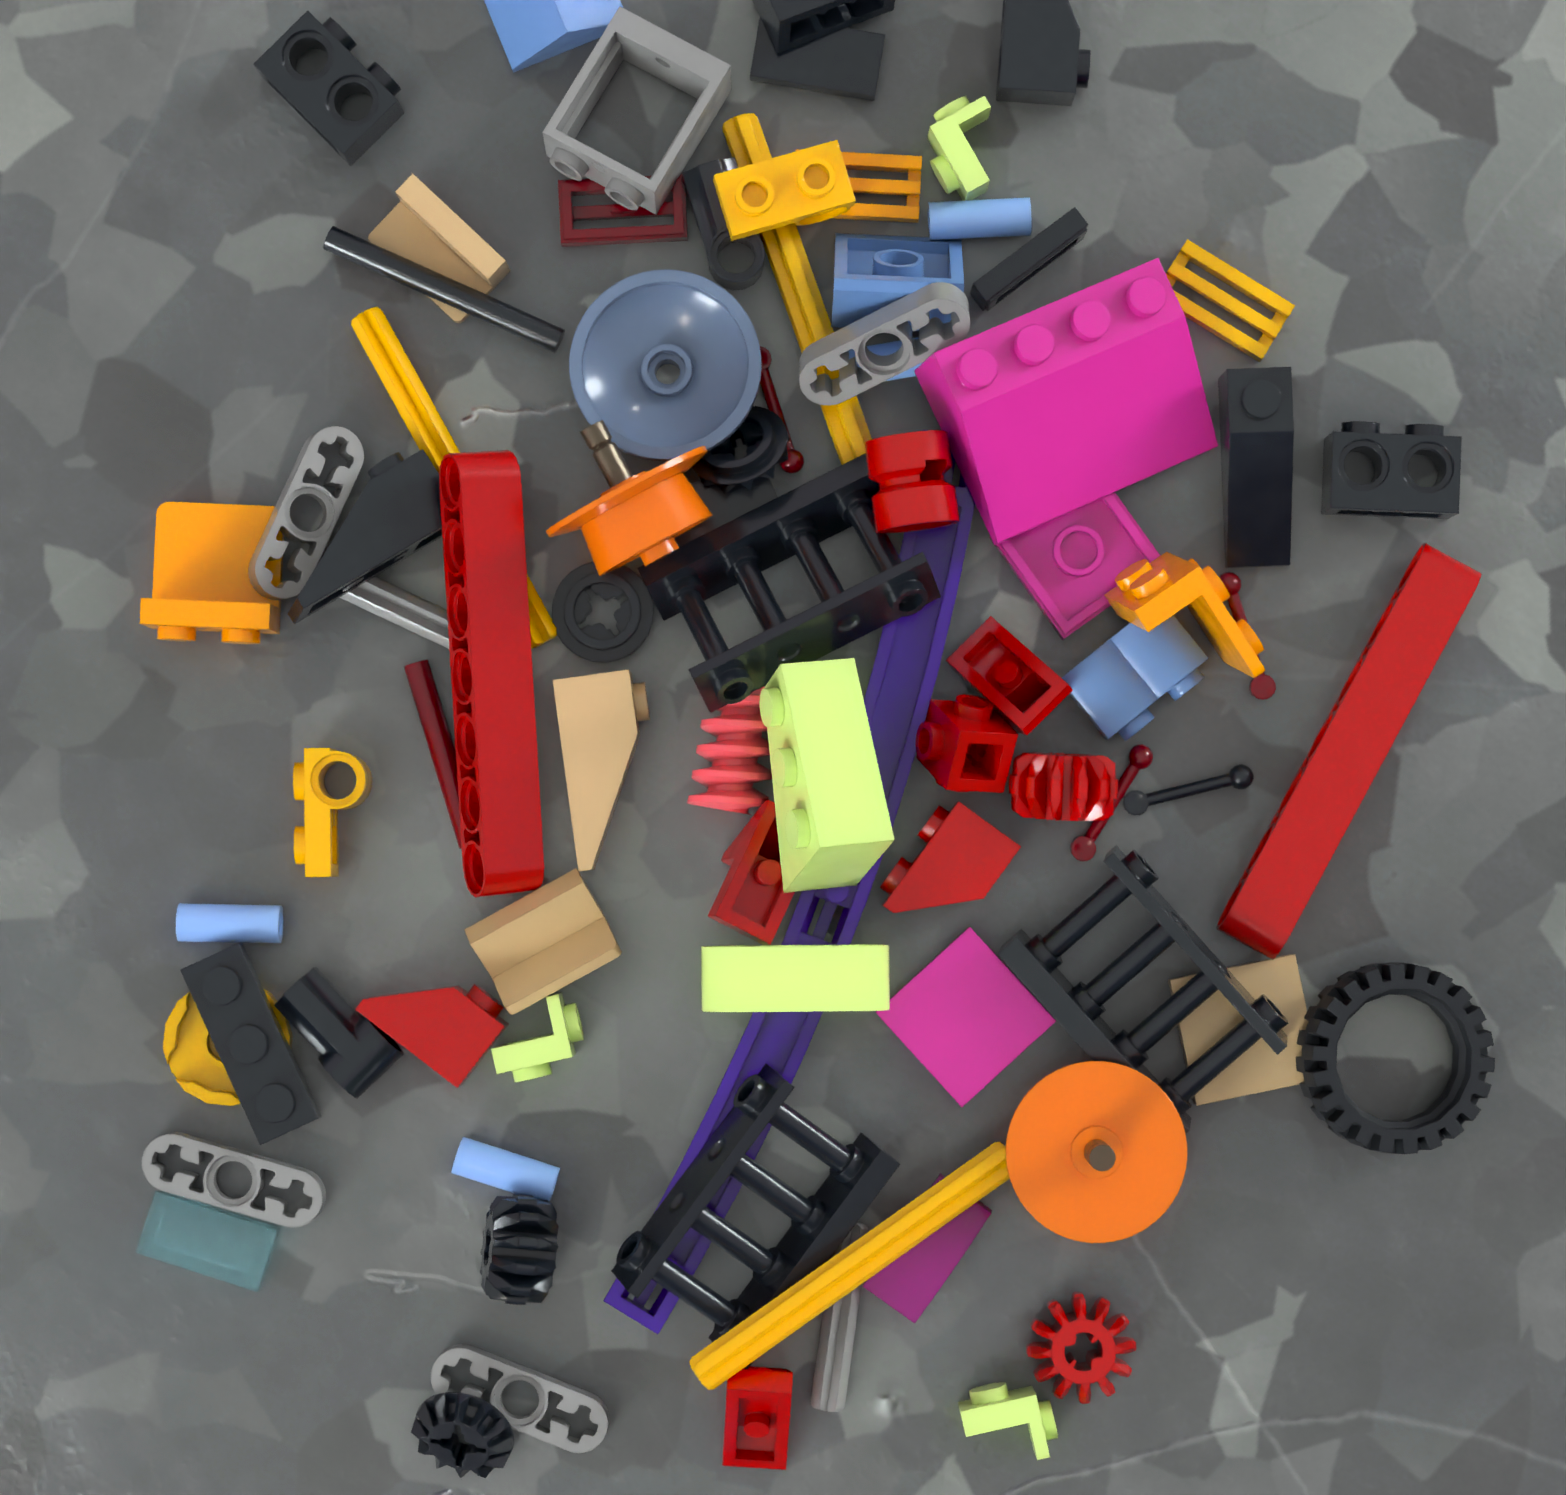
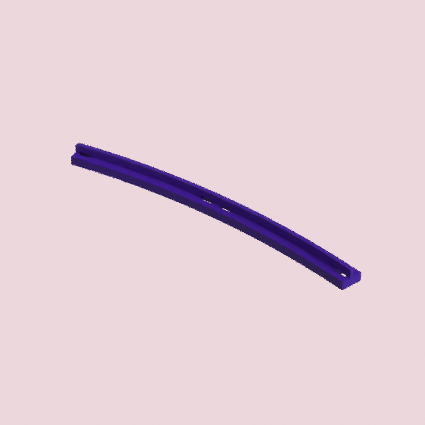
M950 450L952 468L944 474V481L952 484L955 459ZM960 474L959 487L955 486L959 522L934 529L905 532L899 557L903 562L923 552L941 597L926 604L917 613L900 617L883 626L864 697L892 828L916 754L917 730L920 724L925 722L938 675L974 513L975 502L962 474ZM882 856L856 886L802 891L781 945L851 944ZM821 898L825 902L811 936L807 932ZM841 905L844 908L830 943L824 939L836 907ZM823 1011L752 1013L718 1090L655 1211L734 1107L735 1094L747 1078L754 1074L758 1075L764 1065L768 1064L790 1084L792 1083ZM768 1123L746 1152V1155L751 1159L755 1160L772 1126ZM729 1175L707 1207L722 1218H725L742 1183ZM690 1227L667 1259L693 1276L711 1241ZM616 1277L603 1301L654 1333L659 1334L679 1298L663 1288L651 1309L648 1310L644 1305L657 1283L651 1280L638 1298L634 1296L633 1300L628 1298L630 1293Z

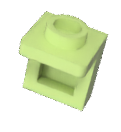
M966 96L948 103L933 115L936 123L929 127L927 139L937 155L936 158L930 160L931 167L945 192L950 194L957 190L962 200H973L986 193L990 182L963 134L989 118L991 106L985 96L972 103L969 102Z
M562 992L547 996L546 1001L554 1033L502 1044L492 1048L496 1073L512 1071L514 1082L530 1080L552 1074L550 1062L573 1057L576 1054L574 1042L584 1040L581 1019L576 1003L565 1005Z
M1005 1382L987 1384L969 1390L970 1400L958 1402L966 1437L1028 1424L1037 1460L1050 1458L1047 1440L1058 1438L1050 1400L1038 1402L1032 1386L1008 1391Z

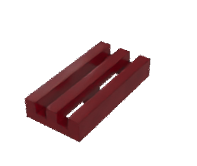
M682 174L671 190L673 191V202H664L657 215L639 206L638 210H630L619 204L572 206V196L607 195L605 187L590 179H582L581 181L574 179L558 180L562 247L688 241L686 187ZM674 216L673 225L573 229V221Z

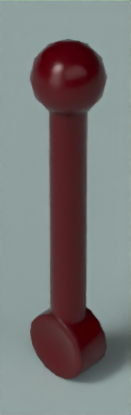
M760 346L762 362L760 385L768 410L776 413L783 420L789 434L769 372L772 361L771 354L765 347ZM790 437V440L787 442L788 460L780 463V466L785 472L792 474L799 472L803 468L804 457L801 452L794 449Z
M1225 572L1219 578L1229 592L1230 598L1227 601L1233 619L1236 622L1244 619L1248 623L1238 594L1242 586L1241 580L1235 573ZM1263 672L1256 678H1252L1249 690L1252 696L1264 700L1272 697L1276 690V684L1273 678L1265 675Z
M1143 744L1136 745L1129 751V764L1118 780V799H1115L1114 811L1140 769L1148 768L1151 765L1153 753L1148 746ZM1110 817L1104 821H1093L1084 836H1078L1072 841L1070 851L1073 857L1079 861H1088L1095 856V841Z

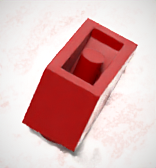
M476 984L468 992L460 985L368 997L363 999L355 1009L456 1088L464 1084L509 1025L508 1022L499 1016L504 1009V1005Z

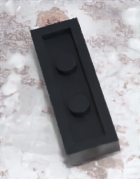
M237 943L181 969L183 978L259 1144L267 1143L322 1117L243 943Z

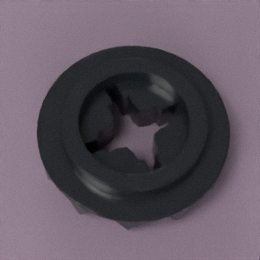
M752 406L741 426L723 443L708 451L692 468L704 486L716 484L726 494L736 484H742L751 491L754 479L760 476L774 479L775 465L788 460L787 442L790 440L783 420L771 410ZM741 438L743 445L747 446V456L735 459L734 448L737 447L736 439Z
M594 562L577 567L562 580L556 590L552 603V620L562 643L580 658L594 662L608 663L630 656L649 636L653 622V601L644 581L637 573L624 565L602 576L598 575ZM589 588H592L596 596L600 595L605 602L615 598L619 600L625 595L628 597L614 613L615 620L617 621L615 626L620 632L617 636L613 634L611 629L607 630L602 623H596L593 626L588 624L582 629L579 628L578 625L585 622L586 617L593 611L589 603L591 598L586 592Z
M459 1392L439 1393L426 1399L418 1408L411 1433L419 1439V1453L434 1455L436 1469L448 1465L455 1468L460 1478L470 1470L478 1476L486 1478L493 1468H504L514 1446V1434L511 1425L497 1408L481 1398ZM458 1425L461 1426V1433L464 1434L465 1441L470 1444L459 1442L458 1435L453 1433Z

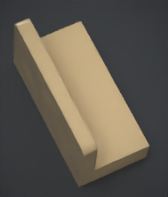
M413 173L395 191L400 202L368 236L369 241L377 246L487 295L510 272L506 260ZM427 296L455 323H461L469 316L465 312Z
M577 868L464 929L470 945L493 979L500 999L510 1015L520 1012L618 958L622 953L602 909Z

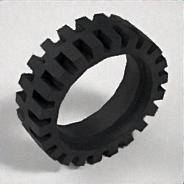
M1399 962L1361 966L1359 970L1348 971L1337 977L1338 982L1335 985L1326 986L1317 995L1321 999L1317 1006L1309 1007L1304 1016V1019L1309 1021L1306 1030H1299L1297 1044L1302 1046V1056L1296 1057V1069L1303 1073L1304 1081L1299 1084L1303 1095L1311 1099L1313 1106L1310 1108L1317 1118L1325 1121L1328 1124V1129L1350 1143L1382 1153L1414 1154L1418 1153L1419 1150H1432L1442 1146V1140L1445 1138L1454 1139L1464 1131L1461 1125L1465 1121H1474L1481 1111L1476 1104L1479 1098L1488 1097L1492 1086L1486 1083L1485 1079L1487 1072H1494L1495 1058L1489 1057L1487 1047L1493 1046L1494 1042L1491 1031L1483 1029L1482 1022L1487 1019L1482 1009L1472 1005L1469 1001L1472 998L1470 993L1464 987L1452 983V978L1441 972L1414 964ZM1389 994L1408 995L1428 1005L1445 1024L1453 1046L1452 1072L1442 1095L1423 1113L1402 1121L1380 1120L1361 1111L1345 1093L1336 1068L1337 1045L1348 1019L1365 1003Z

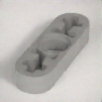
M931 283L810 344L802 352L799 360V384L801 391L814 403L827 406L840 404L924 362L934 352L963 341L970 329L969 302L965 293L950 283ZM938 308L944 315L951 313L952 320L943 324L937 317L930 319L929 311ZM919 329V338L914 339L912 330L914 332ZM890 333L897 336L901 340L902 345L895 353L880 356L869 351L866 343L876 334ZM853 349L855 357L849 359V350ZM825 365L830 371L839 369V377L831 380L825 373L817 375V367Z
M331 426L313 433L305 441L249 563L248 574L250 582L261 596L270 600H284L297 596L316 568L364 461L362 444L358 437L350 430L339 426ZM337 441L341 444L339 455L346 459L347 462L346 466L332 468L323 484L336 488L333 496L324 487L317 484L303 483L302 480L305 474L311 479L320 476L326 458L317 453L319 446L327 447ZM300 495H307L316 499L323 511L321 524L312 532L298 529L290 518V506L293 500ZM280 531L291 541L307 543L310 545L308 553L302 548L293 550L287 564V569L295 573L294 580L280 582L275 587L271 584L273 573L265 568L267 560L275 561L280 559L289 542L276 539Z
M170 1132L159 1136L148 1144L142 1156L143 1174L147 1181L158 1190L285 1227L296 1228L310 1223L321 1213L326 1202V1189L322 1180L309 1169L189 1134ZM175 1144L181 1147L180 1158L198 1165L204 1162V1152L213 1154L214 1157L204 1172V1190L194 1187V1183L200 1174L181 1170L175 1173L173 1179L166 1177V1166L157 1162L158 1153L169 1152ZM237 1161L249 1169L252 1176V1185L245 1196L232 1198L223 1194L219 1189L217 1173L224 1163ZM264 1169L275 1172V1176L269 1183L271 1186L288 1189L293 1186L295 1180L303 1182V1193L312 1197V1205L302 1206L296 1214H291L287 1212V1200L270 1194L265 1197V1207L256 1205L255 1200L261 1194L265 1184Z
M457 1344L445 1349L433 1364L431 1384L436 1394L459 1392L478 1398L481 1397L485 1388L472 1383H466L461 1392L450 1388L452 1377L443 1372L444 1366L455 1367L461 1358L472 1362L470 1373L483 1380L488 1381L491 1368L503 1372L493 1387L490 1404L505 1416L513 1430L573 1453H585L595 1449L606 1436L609 1426L608 1409L601 1398L589 1391L468 1344ZM513 1381H526L537 1390L539 1403L538 1407L531 1414L516 1416L504 1407L502 1402L503 1389ZM550 1391L563 1396L556 1406L559 1410L575 1414L579 1405L590 1408L589 1420L598 1424L597 1430L595 1432L585 1430L581 1438H575L568 1434L570 1423L554 1415L550 1422V1429L539 1425L538 1422L545 1415L550 1402Z

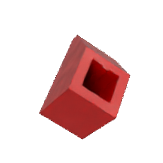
M959 801L953 805L950 811L938 805L917 834L919 838L926 842L922 850L912 863L901 857L879 888L889 894L882 903V906L892 913L984 899L1021 846Z

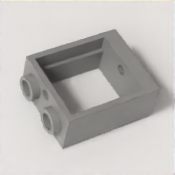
M619 6L542 132L546 156L550 158V164L560 173L571 179L581 181L585 176L605 187V193L613 201L627 209L638 210L639 206L657 215L732 90L731 65ZM623 60L698 99L650 179L575 139Z

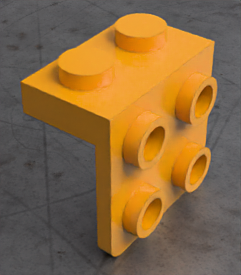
M190 502L162 503L156 511L152 598H141L139 624L152 629H158L157 639L167 641H196V631L222 632L221 642L260 644L261 633L280 634L281 600H270L261 596L253 588L248 574L250 560L275 507ZM279 531L276 539L284 541V535ZM283 556L275 561L267 560L265 568L273 573L271 584L275 587L282 582Z
M1165 552L1151 563L1147 559H1142L1125 568L1115 577L1117 586L1104 595L1117 616L1146 632H1150L1187 606L1218 655L1226 664L1252 678H1256L1265 672L1264 666L1257 657L1258 654L1264 651L1261 641L1244 619L1236 622L1223 604L1224 601L1230 598L1229 592L1219 576L1208 565L1202 569L1192 558L1187 561L1169 552Z

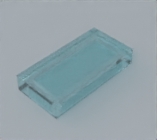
M157 1190L155 1191L135 1253L258 1292L261 1289L280 1228Z

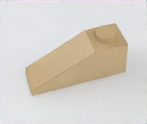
M630 670L553 680L578 871L595 870L640 738L639 721L650 720L645 682L633 684Z

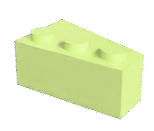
M855 659L780 664L761 691L759 707L762 722L767 727L783 893L856 886L893 843L894 835Z

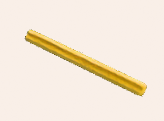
M754 113L740 114L723 123L722 131L731 156L736 159L738 168L772 158L758 117ZM795 223L759 233L764 244L765 252L802 353L810 344L834 331ZM825 365L817 367V375L825 373L831 380L839 377V369L830 371ZM857 395L840 404L820 405L841 465L865 454L864 443L871 440L872 437Z
M379 307L369 308L351 320V326L419 450H424L439 473L443 457L448 453H460L385 314ZM527 575L531 648L533 649L554 639L557 636V628Z
M1001 1142L991 1144L691 1357L689 1361L691 1369L701 1384L708 1390L717 1388L1009 1180L1006 1164V1146Z

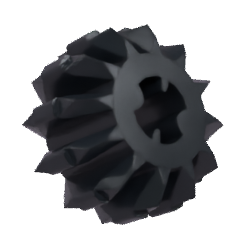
M513 1194L512 1197L497 1196L491 1203L490 1210L486 1214V1226L483 1231V1245L480 1252L482 1255L480 1269L482 1275L481 1286L490 1299L505 1301V1304L526 1305V1303H542L548 1295V1291L552 1287L553 1272L556 1269V1252L559 1247L557 1244L559 1228L556 1223L557 1212L553 1204L549 1203L548 1200L533 1198L532 1195Z

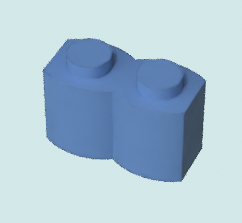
M1173 615L1150 632H1146L1136 625L1128 623L1066 673L1062 679L1073 689L1069 694L1105 740L1118 732L1126 741L1155 718L1148 707L1168 692L1173 700L1176 701L1204 678L1197 667L1205 662L1208 657Z

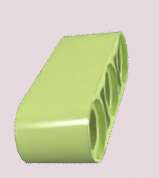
M889 945L701 946L702 1011L813 1012L890 1010Z

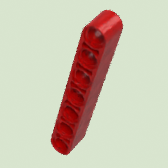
M509 450L448 453L443 457L440 465L439 490L464 878L468 890L475 898L535 891L541 887L544 878V853L520 467L514 453Z
M1426 543L1421 545L1400 580L1229 898L1217 923L1216 929L1272 960L1280 953L1472 598L1482 575L1480 572Z

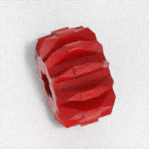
M1023 752L1014 758L1012 774H1009V794H1011L1012 810L1023 818L1055 821H1104L1114 814L1115 799H1118L1116 763L1104 755Z
M1073 1292L1071 1297V1313L1065 1314L1061 1304L1056 1299H1052L1047 1303V1306L1057 1321L1051 1325L1042 1319L1034 1318L1030 1324L1032 1330L1038 1335L1047 1338V1341L1027 1344L1026 1353L1028 1357L1035 1359L1048 1358L1037 1366L1033 1374L1038 1382L1047 1381L1058 1374L1052 1390L1056 1398L1063 1399L1068 1394L1072 1384L1076 1383V1393L1081 1404H1088L1091 1400V1383L1097 1382L1101 1391L1107 1397L1115 1393L1112 1382L1106 1376L1110 1370L1122 1377L1130 1376L1132 1368L1125 1361L1117 1358L1116 1354L1134 1352L1137 1346L1133 1338L1115 1337L1129 1325V1320L1125 1314L1120 1313L1104 1321L1110 1307V1302L1107 1298L1100 1296L1094 1302L1090 1312L1086 1313L1084 1295L1082 1292ZM1084 1332L1092 1344L1096 1341L1098 1344L1097 1349L1087 1351L1086 1361L1078 1363L1071 1352L1065 1355L1064 1351L1065 1346H1072L1076 1343V1334Z

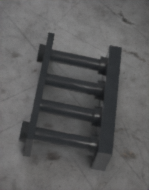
M866 453L680 546L679 549L647 566L642 565L637 568L662 619L665 621L682 613L705 659L704 662L688 670L710 713L727 704L738 703L748 697L751 692L767 685L780 664L815 661L900 617L917 613L926 604L941 597L923 552L902 562L886 533H876L872 497L880 491V484L869 479ZM853 526L879 574L844 591L819 543ZM796 555L821 603L786 620L761 572ZM739 584L763 632L728 649L704 600Z
M1116 845L1104 858V862L1115 875L1044 937L1037 934L1030 939L1020 929L1002 945L998 955L1093 1061H1106L1125 1065L1139 1071L1155 1082L1173 1102L1180 1115L1186 1134L1190 1131L1191 1117L1186 1113L1192 1107L1189 1100L1261 1038L1277 1055L1287 1047V1035L1282 1028L1288 1024V1021L1276 1005L1264 994L1255 1000L1154 888L1152 884L1159 878L1142 856L1135 850L1125 855ZM1133 894L1158 923L1087 985L1079 982L1073 987L1057 969L1063 963L1060 956ZM1176 941L1201 971L1131 1032L1128 1033L1123 1029L1116 1035L1100 1017L1106 1011L1103 1004ZM1219 990L1244 1019L1175 1079L1171 1081L1166 1077L1159 1083L1143 1065L1149 1059L1146 1052Z
M768 1064L764 1065L758 1075L754 1074L742 1083L735 1094L734 1107L643 1229L632 1233L624 1241L617 1254V1264L611 1270L625 1289L638 1298L649 1282L653 1280L713 1321L714 1330L708 1337L712 1342L827 1262L900 1165L881 1146L863 1133L859 1134L853 1144L844 1146L787 1105L784 1101L795 1087ZM768 1123L830 1167V1175L815 1195L806 1198L746 1155V1152ZM729 1175L792 1219L791 1227L776 1247L766 1249L707 1207ZM690 1227L753 1270V1278L737 1299L726 1300L667 1259ZM750 1363L743 1369H748L752 1363Z

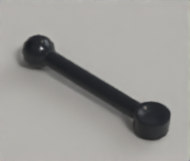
M1239 764L1234 766L1228 774L1147 794L1139 790H1132L1124 796L1123 806L1129 814L1134 816L1141 815L1147 810L1148 806L1229 786H1233L1236 789H1246L1252 784L1254 775L1248 766Z

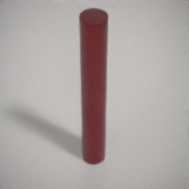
M427 659L406 665L404 670L459 849H462L456 749Z

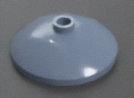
M670 269L646 271L629 276L599 295L584 313L576 328L569 357L571 387L576 402L587 422L592 425L603 420L612 436L611 442H615L619 450L629 455L652 461H669L700 446H705L710 451L728 439L741 426L754 405L762 371L761 352L756 331L749 316L738 301L724 288L705 277L690 272ZM665 364L675 365L680 370L678 379L671 384H663L656 378L658 369Z

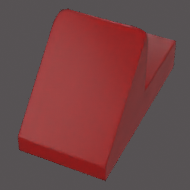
M992 616L946 659V662L984 699L993 704L996 711L1016 732L1026 736L1073 691L1067 682Z
M765 800L721 858L723 863L731 867L708 917L762 945H771L795 892L783 893L775 803L771 800Z
M750 1366L748 1369L740 1370L727 1380L722 1466L786 1470L793 1372L782 1368Z

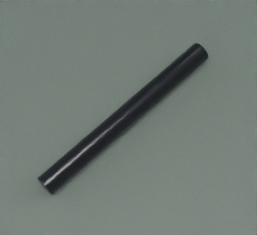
M332 226L327 234L323 245L324 250L555 353L563 339L565 329L340 228Z

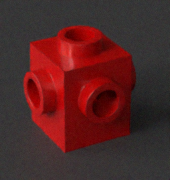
M963 694L958 695L955 701L931 699L925 722H922L917 730L915 742L916 758L933 775L936 783L945 790L956 792H1004L1018 733L993 709V704L984 698Z

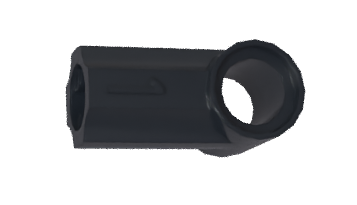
M735 157L717 159L683 172L682 177L706 252L709 271L713 279L724 288L743 290L754 285L762 275L765 265L764 244L758 234L731 241L713 177L715 174L736 169L738 166ZM730 243H741L752 250L755 259L748 270L742 273H732L721 267L718 261L720 251Z
M317 967L312 968L274 1004L298 1033L319 1052L318 1060L325 1070L354 1098L358 1099L404 1055L396 1041L356 1011V1008Z

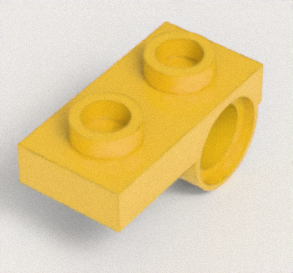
M838 140L718 173L713 177L731 241L793 223L797 226L822 222L847 212L856 202Z
M304 748V762L294 763V798L296 801L304 800L305 825L295 826L294 859L295 864H305V877H339L338 810H349L361 805L368 798L373 782L368 765L356 755L332 748ZM345 762L352 767L356 774V786L349 796L343 799H335L325 788V775L331 766Z

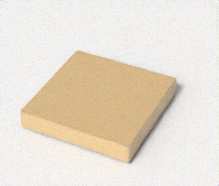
M1295 954L1279 956L1273 960L1269 958L1226 967L1255 1000L1264 994L1285 1016L1288 1024L1282 1030L1287 1035V1047L1277 1055L1261 1038L1193 1096L1194 1105L1197 1106L1299 1085V1083L1304 1081L1303 1073L1296 1069V1057L1302 1056V1046L1297 1044L1299 1030H1306L1309 1021L1304 1019L1307 1008ZM1196 974L1168 979L1171 996ZM1219 990L1178 1024L1186 1068L1244 1019Z

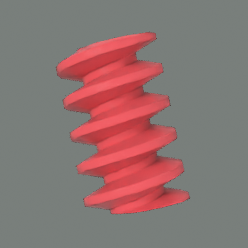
M764 686L751 692L748 697L738 703L727 704L717 709L721 713L720 716L701 720L700 728L716 737V741L697 745L696 754L710 761L712 767L692 771V779L707 787L708 790L704 793L689 795L687 804L751 815L748 813L749 808L761 806L765 800H769L767 795L753 788V783L772 779L771 770L757 762L758 757L770 755L769 743L766 739L762 738V732H766L767 727L762 722L759 707L760 694Z

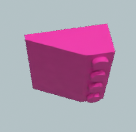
M1159 258L934 352L914 370L941 430L948 432L950 450L994 545L1218 446L1186 317Z

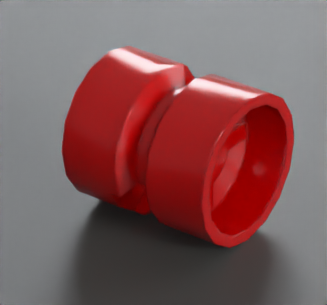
M928 430L900 433L874 438L864 443L869 479L880 484V491L872 497L876 533L892 534L949 526L959 522L955 486L944 481V474L952 468L947 431Z

